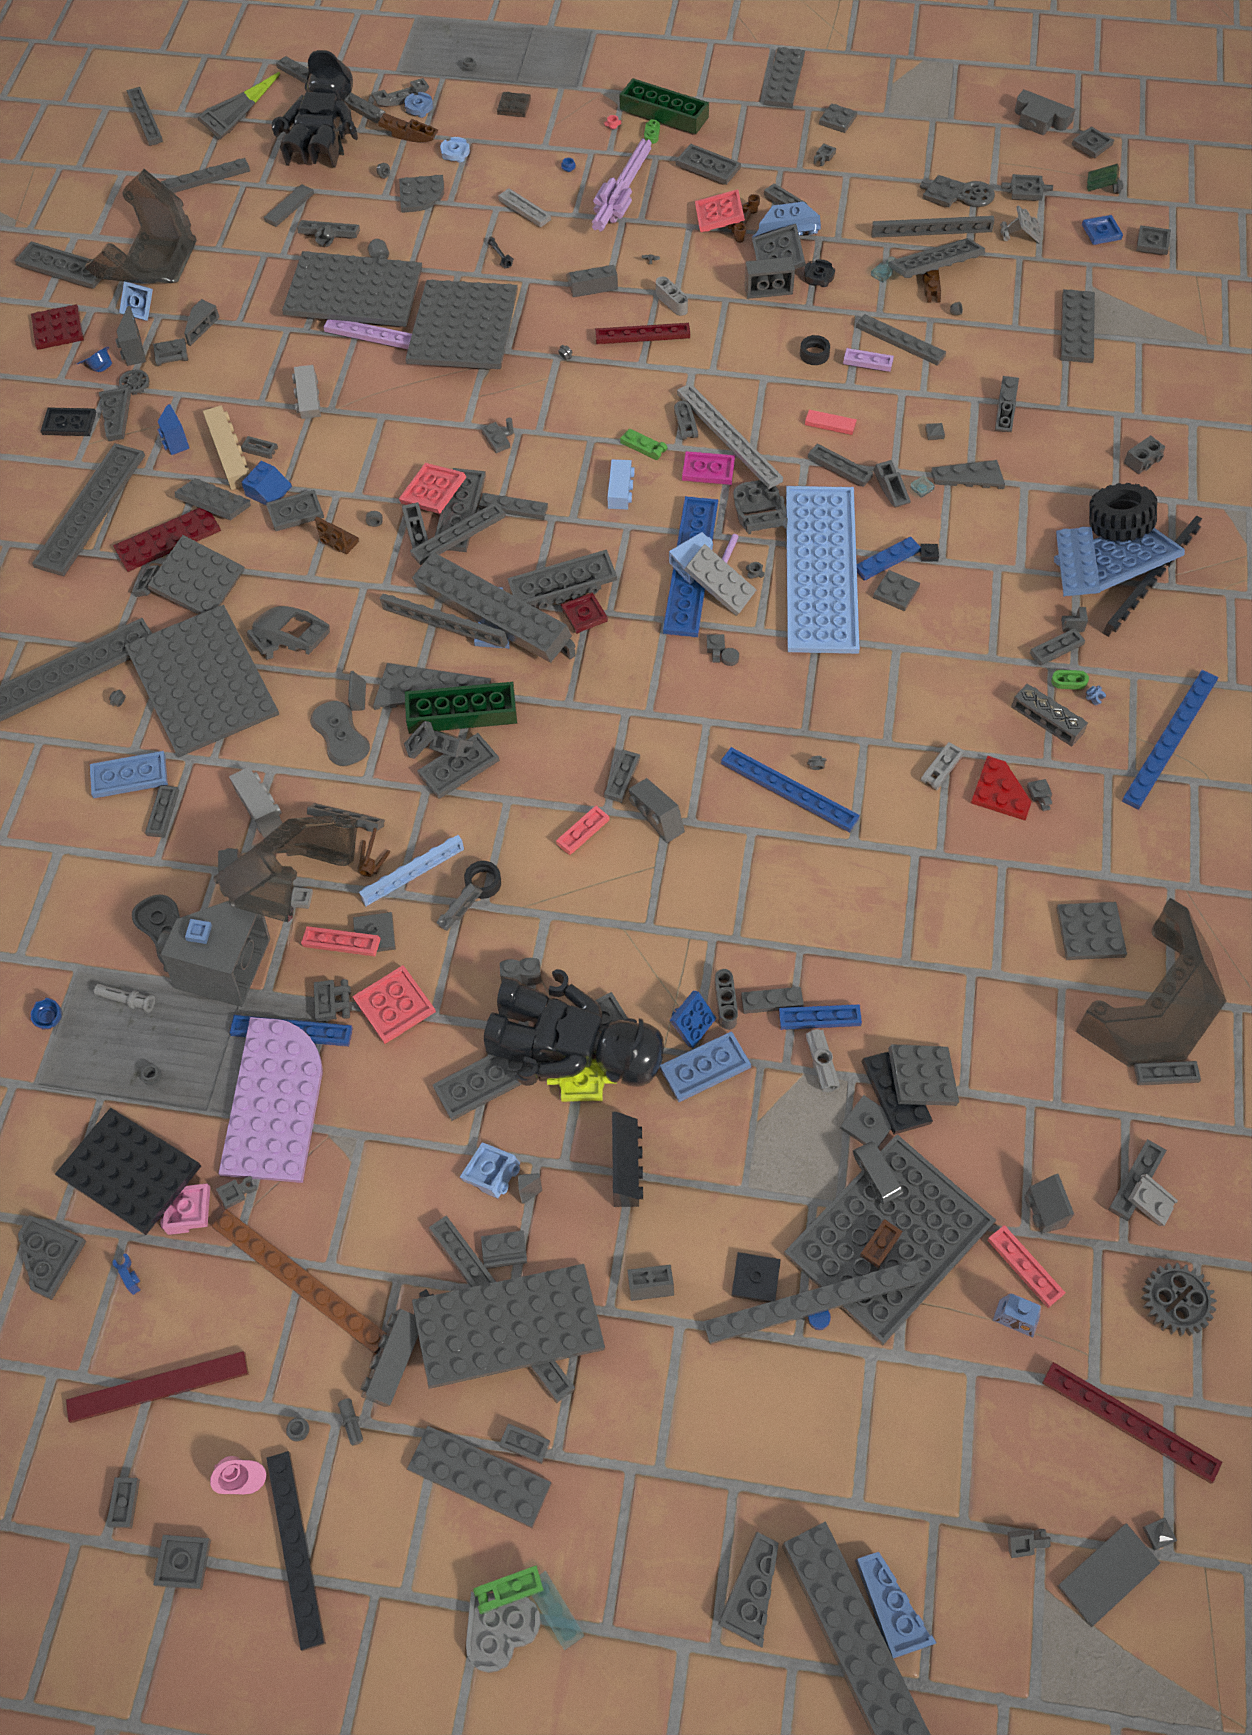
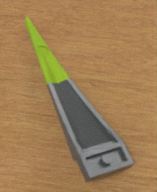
M280 72L224 102L207 108L198 116V121L216 137L222 139L233 130L280 76Z

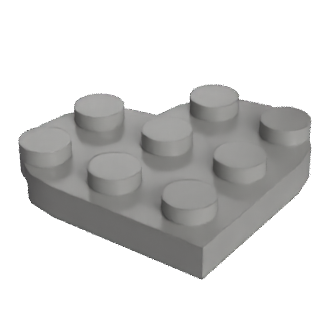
M471 1592L466 1639L467 1656L471 1664L478 1670L487 1673L498 1672L508 1666L515 1648L524 1647L535 1640L541 1625L540 1613L536 1604L526 1597L493 1609L490 1612L479 1614L478 1597H475L474 1592ZM487 1593L488 1601L495 1599L494 1593Z

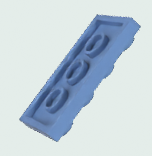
M164 751L90 764L91 795L93 798L168 785Z
M732 1031L660 1065V1070L678 1103L751 1068L750 1061Z

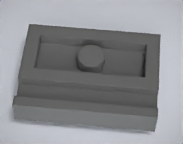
M524 1230L481 1236L483 1261L486 1269L527 1263Z

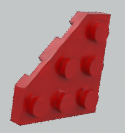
M987 756L971 804L1025 821L1032 803L1006 761Z

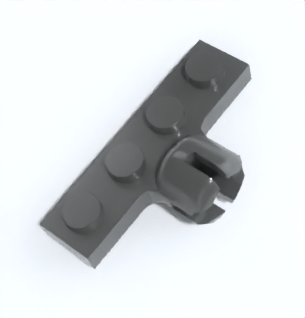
M301 220L297 229L298 233L305 235L315 234V241L318 245L329 247L335 237L357 238L360 232V225Z

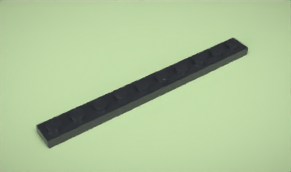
M1196 515L1175 540V543L1184 548V545L1188 546L1193 538L1192 535L1196 536L1200 531L1202 518ZM1175 560L1151 569L1107 622L1103 631L1104 635L1109 637L1113 631L1115 633L1118 631L1122 624L1121 621L1128 619L1131 614L1130 610L1137 608L1140 598L1144 599L1146 597L1149 587L1152 589L1158 581L1157 578H1161L1167 570L1166 567H1170Z

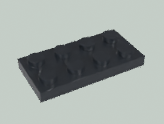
M889 1051L862 1059L863 1067L888 1119L893 1135L930 1125L933 1122L926 1105L898 1104Z

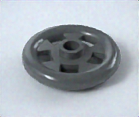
M981 181L965 183L964 189L961 194L968 196L967 201L964 203L972 207L987 206L995 197L993 188Z

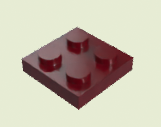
M593 592L561 605L563 613L576 634L608 622V617Z

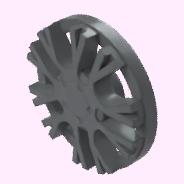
M138 369L125 372L119 379L120 388L129 387L133 395H137L138 392L141 394L150 385L148 374Z

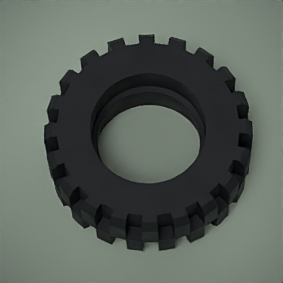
M1117 483L1113 486L1109 485L1106 488L1100 489L1092 496L1089 502V525L1098 537L1101 536L1105 540L1125 542V540L1132 541L1136 538H1142L1145 534H1149L1156 526L1157 497L1151 489L1149 490L1146 486L1142 487L1140 484Z

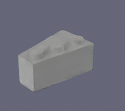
M314 365L294 367L295 373L292 374L293 383L296 384L294 395L295 399L298 398V403H295L297 413H300L302 419L321 417L319 389L317 388L318 378Z

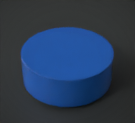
M829 1311L808 1316L810 1326L816 1330L827 1328L831 1320Z

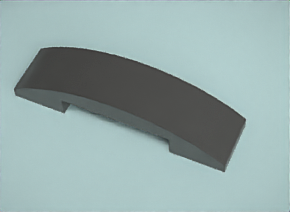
M424 78L411 81V87L389 94L385 90L371 93V95L379 105L396 106L405 104V98L412 93L413 95H418V92L425 93L429 89V85Z

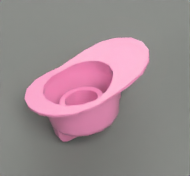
M228 1456L214 1466V1471L210 1477V1485L218 1494H251L258 1491L264 1485L266 1471L263 1465L256 1461L241 1460L236 1456Z

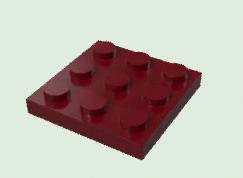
M77 304L31 313L37 350L84 341Z

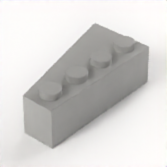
M247 767L229 776L236 793L246 807L250 817L254 820L266 844L268 845L286 836V830L279 816L282 812L277 804L273 805L275 801L270 793L266 794L268 790L264 783H259L261 779L257 772L253 773L250 767Z

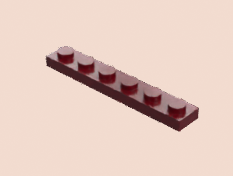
M688 322L595 328L596 344L689 339L690 326Z

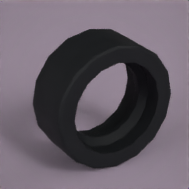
M811 335L802 340L800 357L805 363L821 365L829 359L830 343L825 337ZM811 347H818L822 349L823 352L811 353L807 349Z
M485 860L477 861L466 869L464 874L465 886L470 883L472 884V878L480 872L491 873L494 876V882L487 887H482L483 891L478 897L479 899L490 898L500 890V871L492 862Z

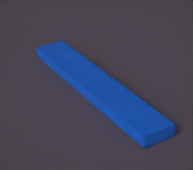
M234 1015L230 1035L246 1037L250 1017L252 1016ZM278 1019L290 1022L302 1029L314 1044L347 1047L350 1045L352 1025Z

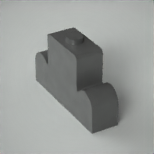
M1023 89L1017 97L1015 113L1021 115L1020 127L1040 135H1045L1051 126H1054L1059 131L1066 130L1073 122L1075 109Z

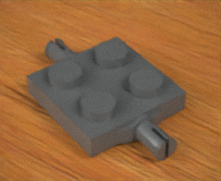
M1012 174L1011 183L1002 182L1001 189H1010L1012 199L1042 201L1043 191H1053V185L1044 184L1042 176Z
M937 175L932 183L929 184L922 181L920 184V188L927 189L923 194V199L950 208L956 200L966 202L968 199L967 195L961 194L964 189V183Z

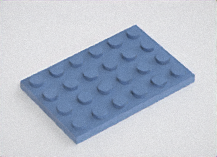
M1155 528L1149 534H1145L1144 537L1136 538L1132 541H1110V539L1105 540L1101 537L1093 540L1100 592L1185 555L1184 548ZM1059 555L1054 556V563L1060 567Z

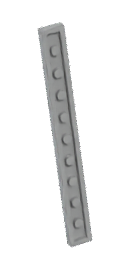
M691 383L677 390V395L683 401L690 404L691 409L769 489L783 482L781 474Z

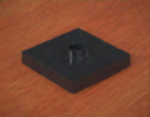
M738 1252L731 1297L767 1303L775 1301L781 1259Z

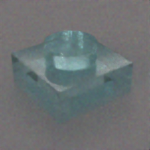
M924 475L912 482L910 486L921 498L933 491L935 487Z

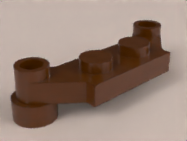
M751 194L748 197V202L742 204L745 220L728 225V229L732 231L738 243L744 241L747 228L746 223L751 213L755 214L758 212L760 196L757 194Z

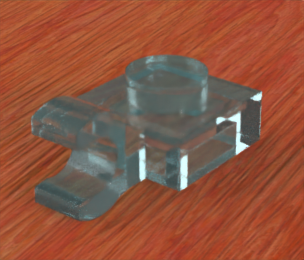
M891 256L885 265L880 263L871 271V276L883 283L893 274V269L889 267V261L896 258Z

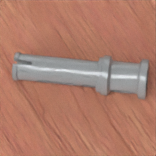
M97 984L94 989L95 996L125 1003L129 1008H140L147 1013H150L155 1005V997L153 995H141L138 991L126 992L102 984Z

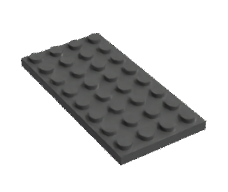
M584 1264L412 1300L428 1389L605 1350Z

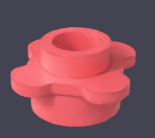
M610 115L607 117L604 125L609 126L610 129H616L618 125H621V120L616 115Z

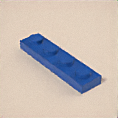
M910 536L858 563L857 573L865 581L919 553L921 547Z
M860 1004L779 1008L780 1030L861 1026L862 1024Z

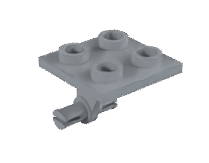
M1018 205L1016 207L1018 218L1008 226L1006 222L1000 224V232L1004 241L1010 240L1009 234L1023 229L1040 244L1042 240L1040 236L1041 231L1038 228V220L1035 217H1031L1026 209H1022Z

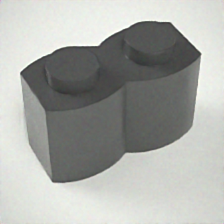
M525 958L520 961L508 959L500 962L501 982L507 976L518 979L521 984L526 986L540 984L542 980L539 959Z

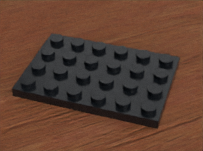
M110 1108L57 1170L55 1175L130 1226L147 1235L201 1168V1165Z

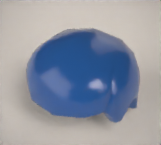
M50 998L35 1002L31 1010V1021L36 1027L44 1030L55 1027L62 1018V1009L55 1000Z

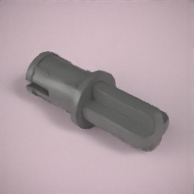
M343 1399L337 1404L343 1419L342 1426L346 1428L350 1444L352 1446L358 1445L363 1441L358 1423L360 1419L355 1414L352 1399Z

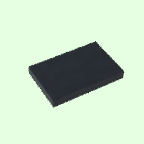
M48 407L41 433L42 435L90 436L97 412L95 408Z

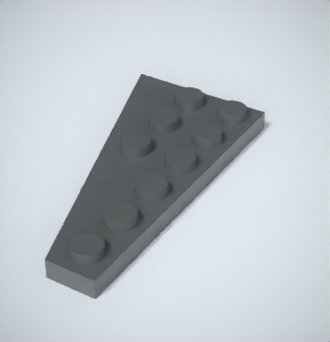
M387 663L373 707L374 710L381 709L380 707L390 706V708H396L397 705L405 704V691L491 684V678Z

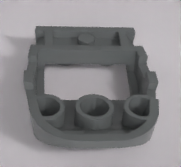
M761 480L742 483L734 489L733 494L738 520L748 534H751V531L780 526L787 528L788 518H786L784 498L779 495V490L776 486L769 489ZM774 509H776V511H770V512H764V513H758V514H752V515H746V516L744 515V514H750V513H756V512H762V511H768V510H774Z
M278 606L261 614L253 622L252 632L262 640H271L272 645L278 647L280 644L288 646L289 650L293 651L299 648L306 651V654L309 655L330 633V625L308 611L294 607ZM293 617H296V620L300 622L306 621L310 623L309 628L299 638L281 631Z

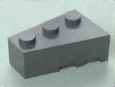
M648 778L629 788L631 804L641 812L666 843L685 832L678 804Z

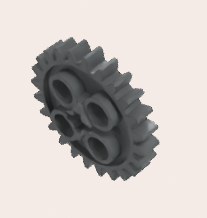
M1167 1263L1165 1269L1159 1266L1156 1269L1157 1272L1152 1271L1150 1273L1151 1278L1148 1277L1145 1280L1147 1285L1142 1288L1147 1294H1144L1141 1299L1148 1301L1143 1308L1151 1310L1147 1316H1154L1156 1318L1153 1324L1162 1323L1161 1330L1163 1331L1168 1327L1170 1328L1171 1335L1178 1330L1180 1337L1184 1335L1185 1331L1188 1336H1191L1194 1331L1199 1333L1202 1330L1201 1327L1206 1328L1209 1325L1207 1321H1211L1214 1318L1210 1313H1214L1216 1308L1211 1305L1215 1304L1217 1300L1210 1298L1215 1291L1207 1289L1210 1282L1203 1283L1204 1274L1196 1276L1197 1269L1194 1268L1190 1272L1188 1271L1187 1264L1180 1269L1179 1263H1176L1173 1268ZM1173 1280L1179 1281L1182 1288L1175 1286ZM1191 1286L1192 1290L1170 1312H1166V1308L1187 1287ZM1159 1294L1164 1295L1167 1298V1302L1161 1301ZM1190 1296L1197 1298L1199 1305L1194 1304ZM1176 1311L1182 1312L1185 1319H1180L1176 1315Z

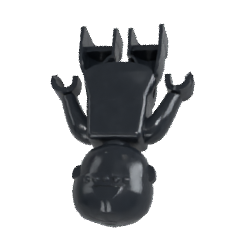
M327 50L313 51L308 58V82L305 84L306 93L304 97L294 102L283 117H276L272 121L274 136L278 137L282 132L286 133L281 140L280 150L287 166L290 165L293 152H300L304 164H307L309 154L313 164H316L319 153H325L329 155L333 168H336L340 153L338 131L341 139H344L346 134H351V137L356 141L358 139L350 109L344 102L345 98L352 91V73L333 53Z
M560 969L554 970L552 976L555 981L562 985L559 987L549 986V995L553 997L565 996L575 1006L567 1005L559 999H550L545 993L522 985L518 979L504 977L497 997L499 1014L492 1012L487 1020L484 1031V1045L486 1053L489 1055L524 1062V1066L532 1068L530 1072L520 1071L515 1075L517 1081L525 1086L534 1085L538 1081L539 1076H541V1079L576 1076L585 1067L591 1066L594 1055H596V1062L599 1068L606 1073L607 1079L611 1082L616 1083L619 1079H622V1084L639 1087L650 1083L656 1076L663 1059L664 1040L660 1031L654 1026L644 1023L642 1018H639V1023L632 1018L615 1020L607 1024L603 1029V1014L599 1004L573 984L569 985L567 973ZM508 1018L521 1022L531 1021L535 1025L530 1027L509 1021ZM536 1061H555V1062L541 1063V1065L538 1066V1064H537Z

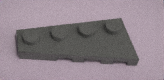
M125 387L99 392L100 403L103 409L102 415L105 421V433L108 441L124 439L131 397L130 388Z
M997 460L932 467L931 470L935 485L957 486V484H963L966 487L983 485V488H990V486H997L998 489L1005 488V482Z
M756 1532L718 1625L763 1648V1636L767 1623V1610L771 1597V1584L779 1543Z

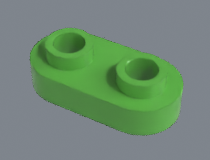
M652 119L646 123L644 139L645 141L649 139L654 144L659 140L660 123Z
M1057 670L1053 673L1051 683L1058 689H1084L1088 684L1089 676L1080 670Z

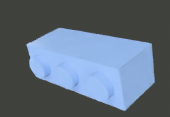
M611 460L607 497L608 509L628 510V504L632 503V492L630 490H633V480H631V477H634L635 467H632L631 460Z

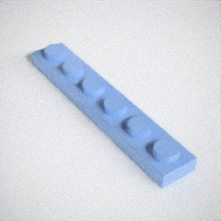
M459 835L449 838L445 843L431 848L429 852L414 858L412 862L405 866L398 867L393 873L381 877L374 884L365 886L359 892L362 902L365 906L370 905L463 851L462 839Z

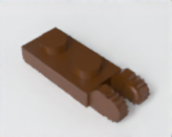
M939 269L927 271L923 274L924 293L927 303H931L932 296H936V302L940 303L941 285Z

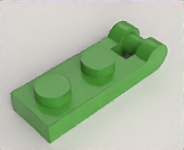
M630 428L620 438L621 444L654 460H658L661 457V453H664L668 448L664 442L659 443Z
M537 1566L473 1589L474 1596L478 1597L479 1614L490 1612L493 1609L544 1591ZM493 1591L495 1599L488 1601L487 1593Z

